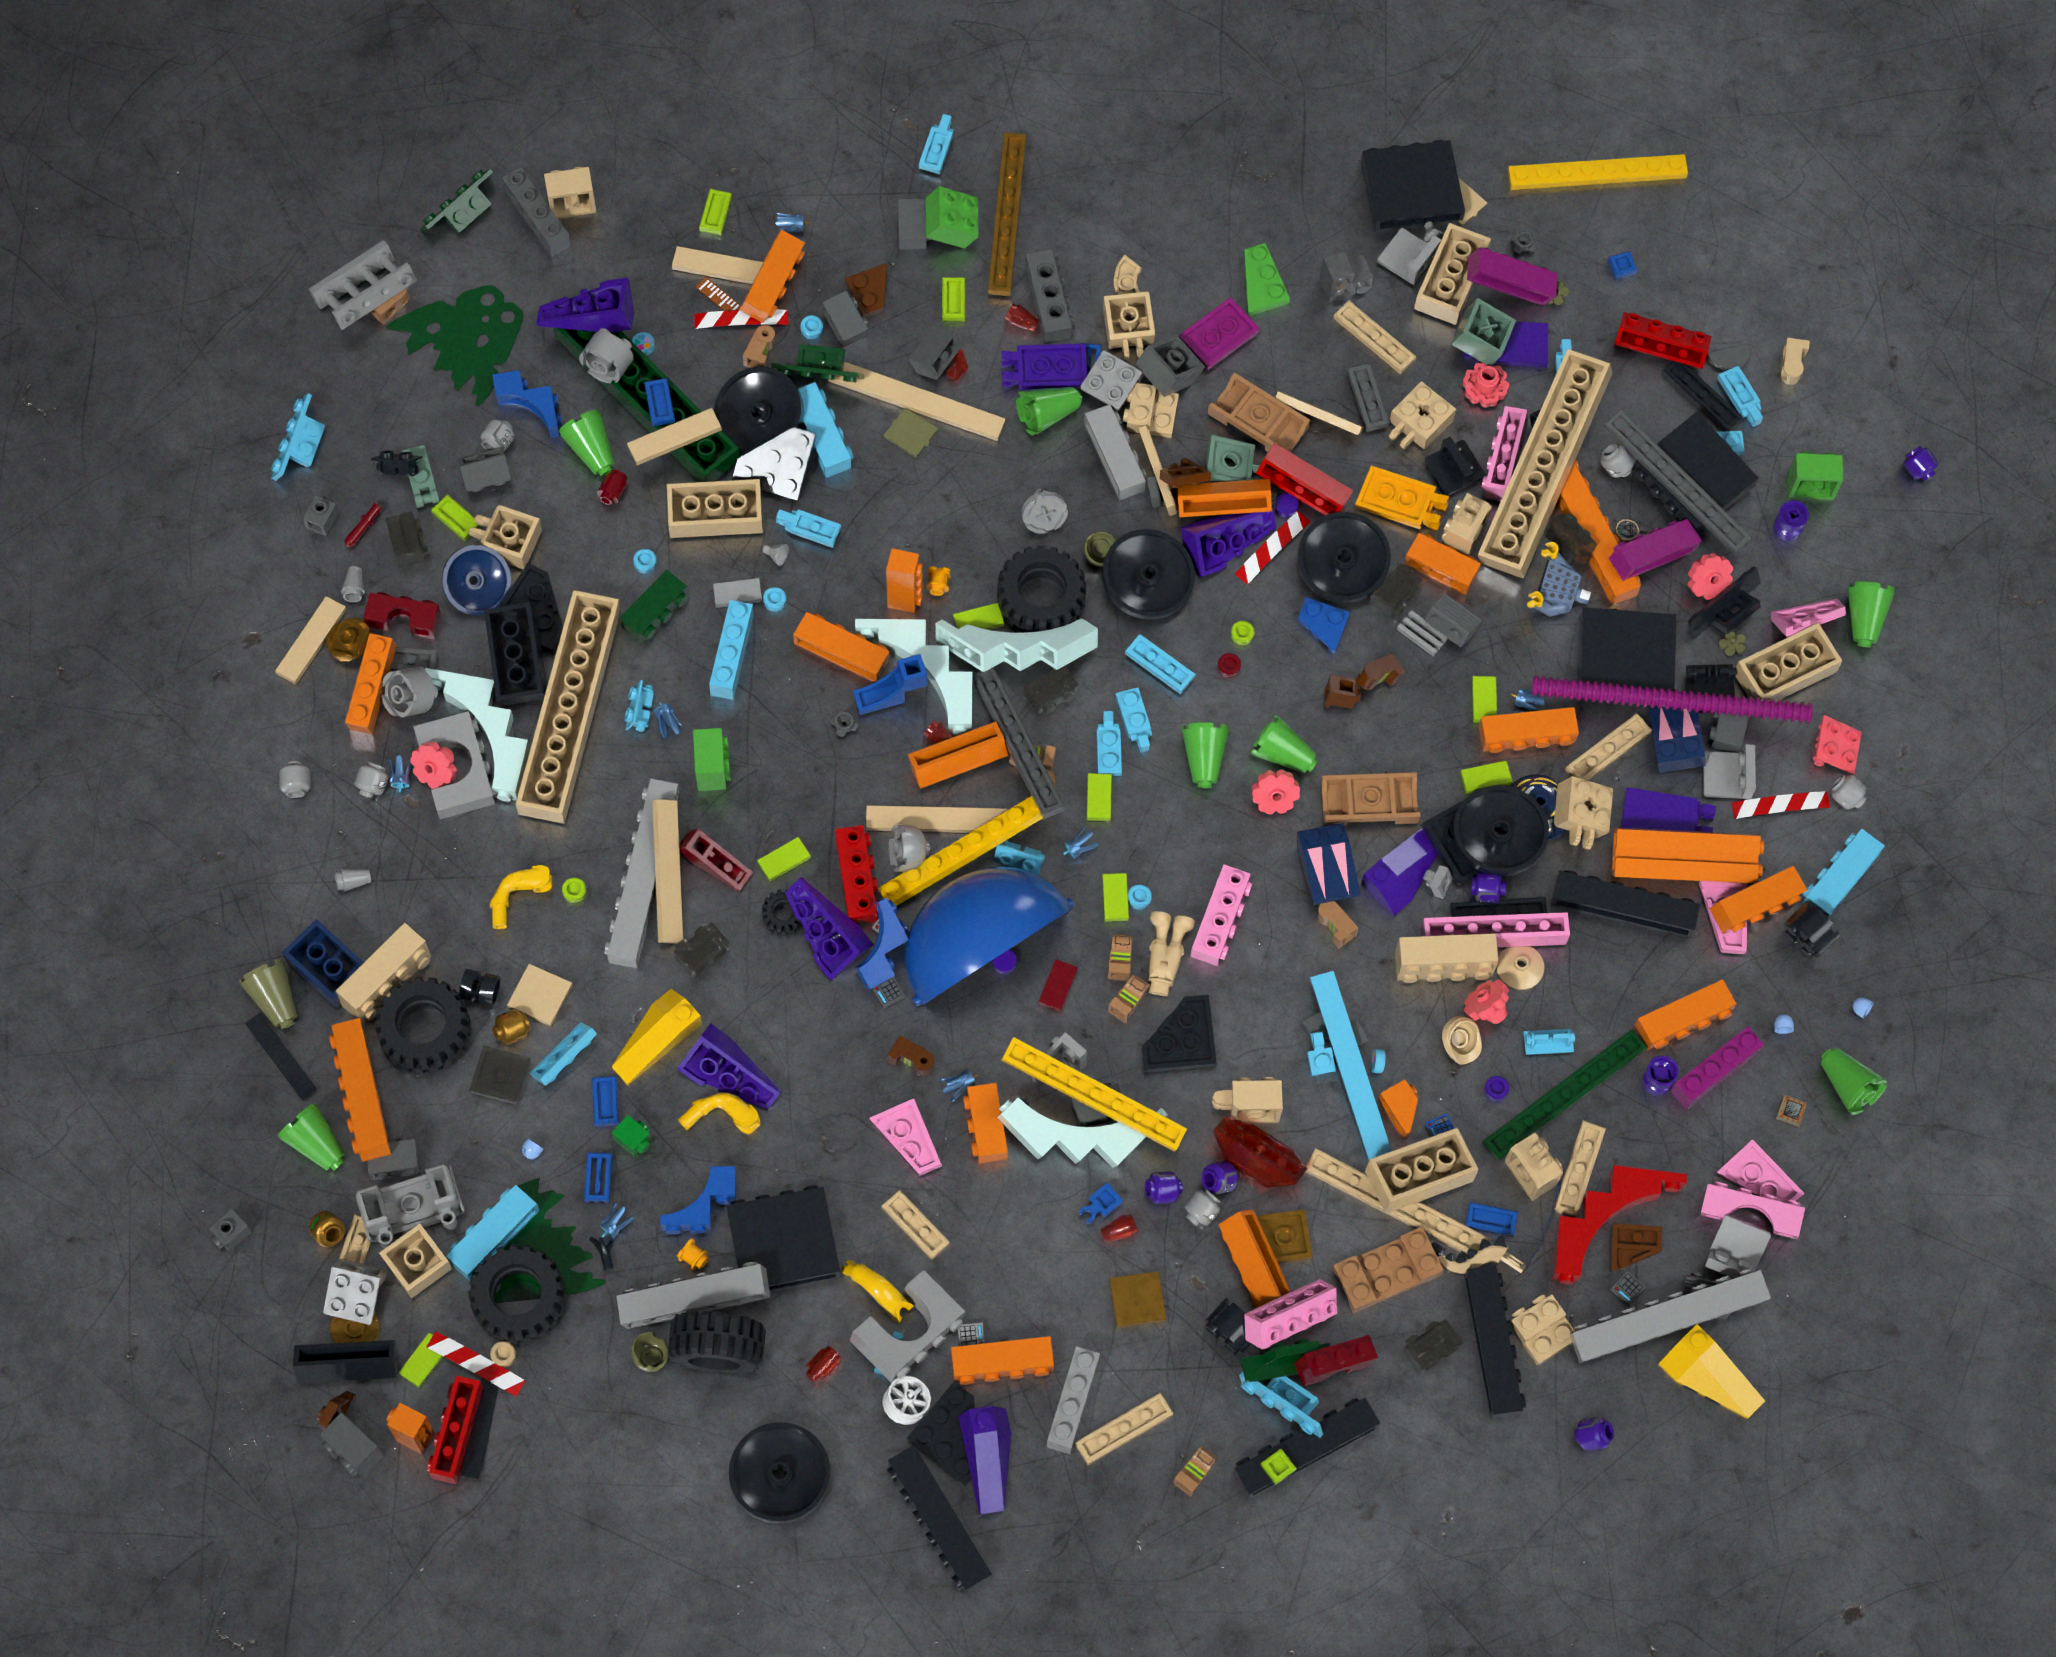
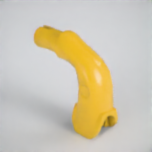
M543 865L532 866L531 869L512 872L502 879L490 901L492 926L494 929L507 928L506 908L509 907L508 898L511 892L533 890L535 893H543L552 889V875L548 867Z
M724 1092L694 1100L692 1106L678 1119V1122L686 1130H689L702 1116L705 1117L715 1108H721L734 1120V1125L743 1133L751 1134L760 1126L759 1114L752 1105H748L731 1093Z
M852 1260L845 1262L848 1266L842 1265V1273L851 1277L854 1282L866 1289L886 1311L893 1322L901 1323L900 1310L902 1308L910 1310L915 1307L888 1280L866 1265L857 1264Z

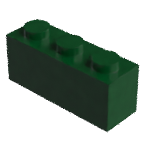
M666 570L619 617L621 627L641 644L646 639H651L655 635L657 628L662 623L669 621L673 611L678 606L682 607L689 598L688 586L670 571Z

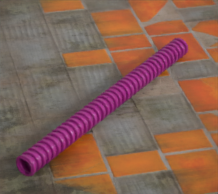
M1535 675L1532 681L1531 693L1533 696L1540 694V697L1547 695L1548 698H1551V696H1555V698L1561 696L1562 699H1566V697H1569L1570 700L1577 698V701L1581 699L1588 701V699H1591L1592 702L1599 700V703L1606 701L1607 704H1610V701L1614 704L1621 702V705L1628 703L1629 706L1636 704L1637 707L1641 704L1643 707L1650 705L1651 708L1658 706V709L1665 707L1667 710L1671 707L1673 710L1680 708V711L1687 709L1688 712L1695 710L1698 713L1700 710L1702 713L1709 711L1710 714L1717 712L1718 715L1724 713L1727 716L1730 713L1732 716L1739 714V717L1746 715L1747 718L1751 716L1758 718L1760 716L1761 719L1768 717L1769 720L1776 718L1777 721H1780V719H1783V721L1790 719L1791 722L1798 720L1799 723L1805 721L1807 724L1811 722L1813 715V705L1809 702L1805 705L1804 702L1797 704L1796 701L1790 703L1789 700L1785 702L1778 700V702H1775V699L1767 701V698L1760 700L1759 697H1756V699L1752 697L1745 699V696L1738 698L1737 695L1730 697L1729 694L1725 697L1723 694L1716 696L1715 693L1708 695L1707 692L1701 694L1699 691L1695 694L1693 691L1686 693V690L1679 692L1678 689L1671 691L1669 688L1665 691L1664 688L1656 690V687L1649 689L1648 686L1642 688L1639 685L1635 688L1634 685H1630V687H1627L1626 684L1619 686V683L1615 685L1608 683V685H1605L1604 682L1597 684V681L1590 683L1589 680H1586L1585 683L1582 680L1575 682V679L1568 681L1567 678L1560 680L1559 677L1556 680L1553 677L1546 679L1545 676L1538 678V675Z

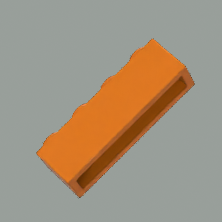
M782 229L780 230L739 309L741 312L761 323H764L767 317H773L778 307L775 305V302L783 297L787 289L784 287L786 281L790 282L796 271L793 269L794 264H799L805 253L802 251L805 242Z
M1270 479L1182 485L1181 488H1178L1179 517L1272 511Z
M891 549L886 568L887 608L915 613L916 606H921L923 599V563L919 561V554Z
M806 612L793 634L795 645L874 683L880 679L890 661V651L882 644H873L867 641L861 634H852L846 631L842 625L837 623L833 625L816 613L810 614Z
M369 634L345 721L350 730L373 735L382 703L381 695L384 694V687H381L385 675L390 672L397 648L393 638Z
M1574 707L1483 716L1479 723L1483 752L1490 751L1491 753H1499L1504 749L1520 751L1532 746L1546 748L1551 744L1567 746L1576 742L1579 734Z
M996 722L908 754L912 773L920 789L1008 756L1004 737Z
M1793 865L1717 902L1709 909L1722 933L1730 930L1736 933L1746 927V922L1751 921L1754 924L1765 918L1764 913L1769 912L1772 915L1782 910V905L1785 903L1791 906L1802 900L1800 895L1808 890Z
M1722 979L1639 1017L1634 1026L1642 1041L1647 1045V1050L1653 1048L1659 1050L1667 1046L1669 1041L1674 1038L1681 1040L1690 1035V1031L1696 1028L1698 1030L1707 1028L1712 1024L1711 1021L1718 1018L1720 1021L1727 1019L1733 1014L1732 1012L1737 1004Z
M1254 1210L1239 1211L1218 1224L1222 1237L1231 1251L1232 1259L1241 1273L1242 1281L1251 1295L1255 1308L1291 1292Z
M1051 1336L951 1347L954 1381L960 1382L961 1385L973 1384L975 1380L985 1379V1382H995L1000 1380L999 1377L1009 1376L1010 1379H1020L1025 1377L1024 1374L1033 1373L1038 1377L1049 1375V1372L1054 1371Z

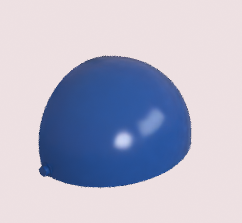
M998 866L982 868L961 875L948 882L923 905L915 917L907 936L909 941L905 945L904 960L907 979L915 994L912 1001L916 1006L920 1004L923 1006L1008 949L1072 910L1074 906L1073 901L1070 898L1066 899L1053 884L1040 875L1016 867Z

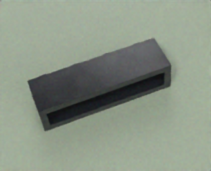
M395 1340L294 1345L293 1370L297 1383L398 1378L399 1354Z

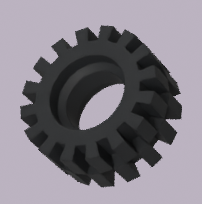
M779 889L777 894H774V892L770 893V897H766L764 904H762L764 925H767V929L769 931L773 930L776 935L782 933V936H786L787 932L792 935L795 929L797 931L801 929L800 925L802 923L796 919L794 912L788 920L776 918L774 912L778 906L788 905L791 907L785 892H781V889Z

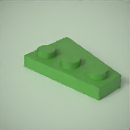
M1266 243L1244 249L1248 316L1250 317L1289 304L1290 297Z

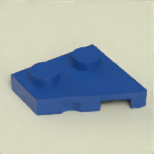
M1306 597L1298 617V622L1309 629L1312 635L1318 641L1321 640L1329 648L1328 651L1335 655L1350 612Z

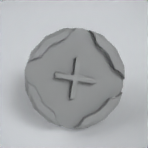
M1037 489L1034 495L1029 497L1024 503L1021 513L1023 522L1029 530L1034 533L1044 534L1049 533L1048 531L1052 529L1055 531L1064 524L1068 516L1066 502L1059 494Z

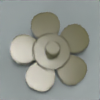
M1563 281L1557 282L1556 298L1548 302V304L1554 302L1556 305H1560L1564 301L1563 297L1569 295L1570 290L1565 287Z
M1731 631L1729 634H1725L1726 639L1719 641L1720 648L1725 649L1727 656H1734L1735 651L1742 654L1746 649L1743 644L1746 638L1743 634H1738L1735 638V633Z

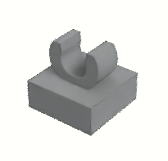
M1439 865L1436 873L1427 870L1423 877L1424 880H1427L1426 885L1431 887L1434 896L1444 899L1453 880L1449 869Z

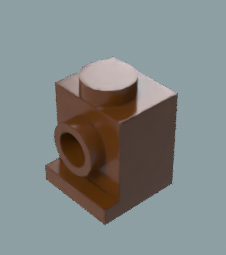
M1330 674L1324 689V707L1329 708L1330 705L1353 709L1354 704L1359 703L1361 697V689H1358L1357 679Z

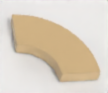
M1127 255L1121 258L1115 270V295L1140 292L1137 286V278L1142 271V267Z

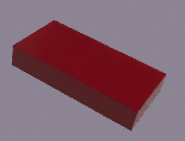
M1055 959L1038 1004L1061 1013L1078 967Z

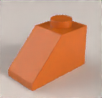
M1405 1079L1381 1092L1378 1099L1403 1140L1409 1137L1418 1102L1417 1090L1412 1084L1409 1085Z

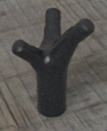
M590 1237L589 1241L596 1246L600 1253L604 1271L614 1269L610 1254L614 1240L611 1239L606 1245L603 1237H599V1241L594 1237Z

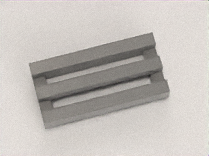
M1412 610L1403 619V622L1397 626V630L1433 657L1448 641L1447 636L1432 628L1428 622H1425L1422 617ZM1406 625H1408L1410 628H1412L1414 631H1416L1421 637H1423L1424 639H1427L1429 642H1431V643H1432L1433 645H1435L1436 647L1433 648L1431 645H1429L1428 643H1426L1424 640H1422L1420 637H1418V636H1417L1416 634H1414L1412 631H1410L1409 629H1407V628H1406Z

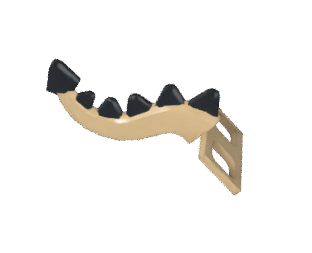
M1503 1235L1499 1236L1493 1245L1486 1239H1482L1479 1251L1470 1248L1467 1251L1468 1259L1463 1254H1459L1456 1261L1453 1260L1452 1253L1447 1256L1444 1255V1247L1435 1242L1431 1244L1441 1265L1447 1270L1458 1274H1465L1467 1269L1483 1267L1491 1261L1498 1264L1502 1260L1520 1273L1528 1266L1509 1252H1506L1508 1247Z

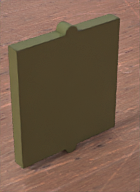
M905 407L897 419L892 420V425L883 436L917 458L925 446H929V441L936 434L938 428Z

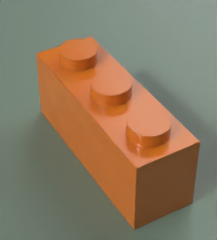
M1418 533L1406 554L1404 562L1405 565L1464 595L1470 589L1481 565L1474 557L1465 556L1457 552L1454 547L1443 545L1432 536Z
M996 1083L967 1087V1095L963 1096L965 1110H970L971 1118L967 1119L969 1133H974L975 1142H971L973 1157H978L979 1164L1008 1159L1004 1126L997 1118L1001 1111L999 1110L1000 1103Z
M399 1403L397 1408L393 1407L388 1414L387 1426L395 1440L423 1455L435 1434L427 1416L402 1403Z

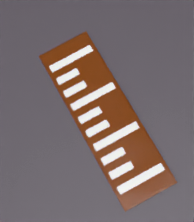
M706 276L695 286L724 311L739 310L741 307L737 301Z

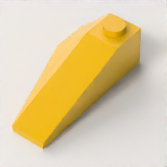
M672 989L668 990L652 1003L612 1065V1069L628 1086L702 1025L701 1015L683 996Z
M1698 1324L1658 1364L1675 1382L1697 1391L1698 1394L1704 1397L1707 1396L1720 1403L1721 1406L1746 1419L1765 1402L1718 1344Z

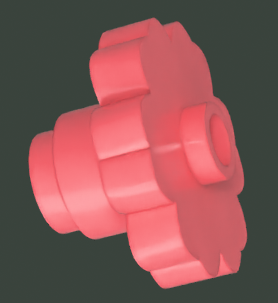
M1476 363L1473 370L1466 371L1462 385L1466 388L1465 397L1473 404L1480 402L1482 407L1485 408L1496 406L1498 400L1506 398L1510 384L1506 381L1507 373L1497 365L1492 367L1484 363Z
M1715 553L1705 554L1701 559L1696 560L1692 564L1688 572V576L1691 578L1688 582V587L1697 597L1702 596L1706 600L1715 598L1733 581V577L1730 575L1733 571V566L1724 556L1719 557Z
M425 742L412 752L410 762L415 766L413 773L421 783L427 782L430 788L435 789L446 786L455 779L457 768L453 765L454 754L449 748L439 747L436 742Z
M1282 769L1277 772L1268 770L1258 776V783L1252 785L1251 796L1253 802L1258 804L1260 811L1267 814H1273L1277 811L1283 814L1294 807L1293 801L1300 798V787L1298 782L1294 781L1292 773Z
M1500 979L1494 982L1489 980L1480 984L1476 991L1471 992L1464 1001L1466 1006L1464 1008L1465 1014L1473 1021L1480 1018L1493 1024L1500 1023L1508 1014L1505 1004L1509 999L1507 995L1509 988Z

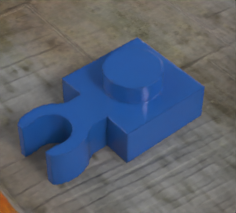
M1107 1182L1088 1198L1091 1205L1083 1207L1079 1212V1216L1089 1212L1092 1215L1091 1218L1086 1220V1224L1089 1225L1095 1220L1097 1214L1100 1213L1105 1218L1123 1203V1200Z

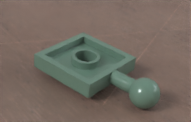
M1211 435L1208 442L1205 469L1211 472L1210 481L1251 480L1252 472L1256 473L1260 466L1253 463L1255 445ZM1231 458L1235 466L1229 467L1224 459Z

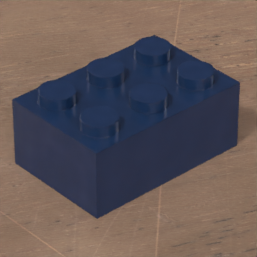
M317 919L281 952L285 961L336 1009L341 1005L336 990L364 963Z

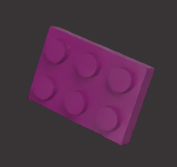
M1230 297L1182 332L1179 338L1208 371L1260 332V328Z

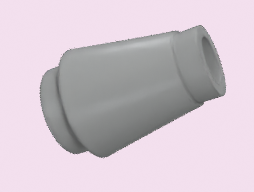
M357 566L348 568L341 590L344 600L348 602H359L365 594L362 569Z
M340 868V871L334 872L337 890L345 892L371 883L369 869Z

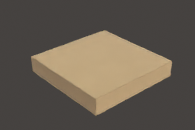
M528 964L507 1007L512 1010H518L520 1013H525L527 1017L551 1027L573 984Z

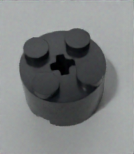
M1807 902L1784 923L1787 929L1784 932L1786 938L1792 943L1797 941L1803 947L1801 949L1802 953L1810 960L1813 957H1819L1840 937L1838 930L1834 933L1831 929L1834 925L1832 921L1816 906L1809 908V903Z
M1225 1298L1205 1320L1207 1324L1205 1326L1207 1327L1206 1331L1215 1339L1221 1337L1225 1343L1224 1347L1236 1356L1238 1353L1243 1354L1252 1343L1246 1341L1245 1312L1235 1303L1229 1306V1299Z

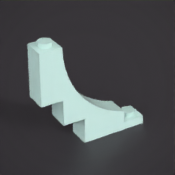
M1082 618L1062 627L1028 633L991 631L968 624L957 629L943 619L935 623L936 643L939 645H949L950 652L982 672L991 669L1003 661L1021 671L1039 660L1058 670L1098 646V628Z
M855 619V633L861 634L866 639L879 637V644L885 646L891 653L902 658L921 654L927 678L937 690L945 708L948 733L961 735L972 731V672L949 671V645H926V619Z
M425 668L437 690L444 689L445 700L463 712L469 711L470 717L472 719L476 718L477 725L489 741L494 758L492 790L497 792V795L494 797L502 801L517 800L530 746L526 739L509 737L513 723L512 711L493 707L495 698L494 680Z
M1019 1097L1013 1102L1008 1099L999 1108L1002 1113L997 1117L1037 1159L1041 1158L1056 1144L1076 1164L1094 1148L1114 1168L1146 1137L1119 1122L1100 1127H1078L1062 1124L1037 1113ZM1162 1108L1155 1111L1164 1117L1168 1115Z

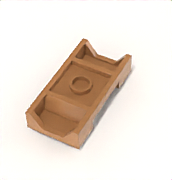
M1235 372L1231 376L1226 389L1215 402L1210 403L1208 408V415L1226 426L1230 423L1265 445L1267 452H1269L1274 443L1291 452L1310 425V419Z
M1417 772L1322 775L1321 794L1324 826L1340 823L1348 826V822L1395 821V824L1419 823L1420 811L1418 809L1416 791Z
M1423 1227L1401 1235L1399 1239L1356 1257L1355 1255L1336 1263L1332 1267L1333 1274L1339 1279L1348 1297L1352 1314L1442 1276L1444 1271Z

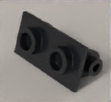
M386 450L381 451L379 456L371 458V461H378L376 469L381 474L397 475L399 472L401 476L413 477L419 473V466L416 464V460L422 459V456H415L412 452L394 454V451Z

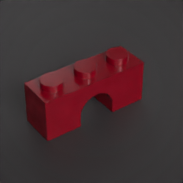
M377 592V594L369 593L363 620L369 628L389 631L391 622L395 618L405 616L410 618L409 628L412 635L435 639L441 612L439 605L431 600L416 601L407 596L393 597L384 592Z
M1366 1335L1306 1353L1294 1365L1304 1387L1324 1381L1329 1376L1343 1370L1347 1374L1367 1368L1379 1357L1370 1336Z

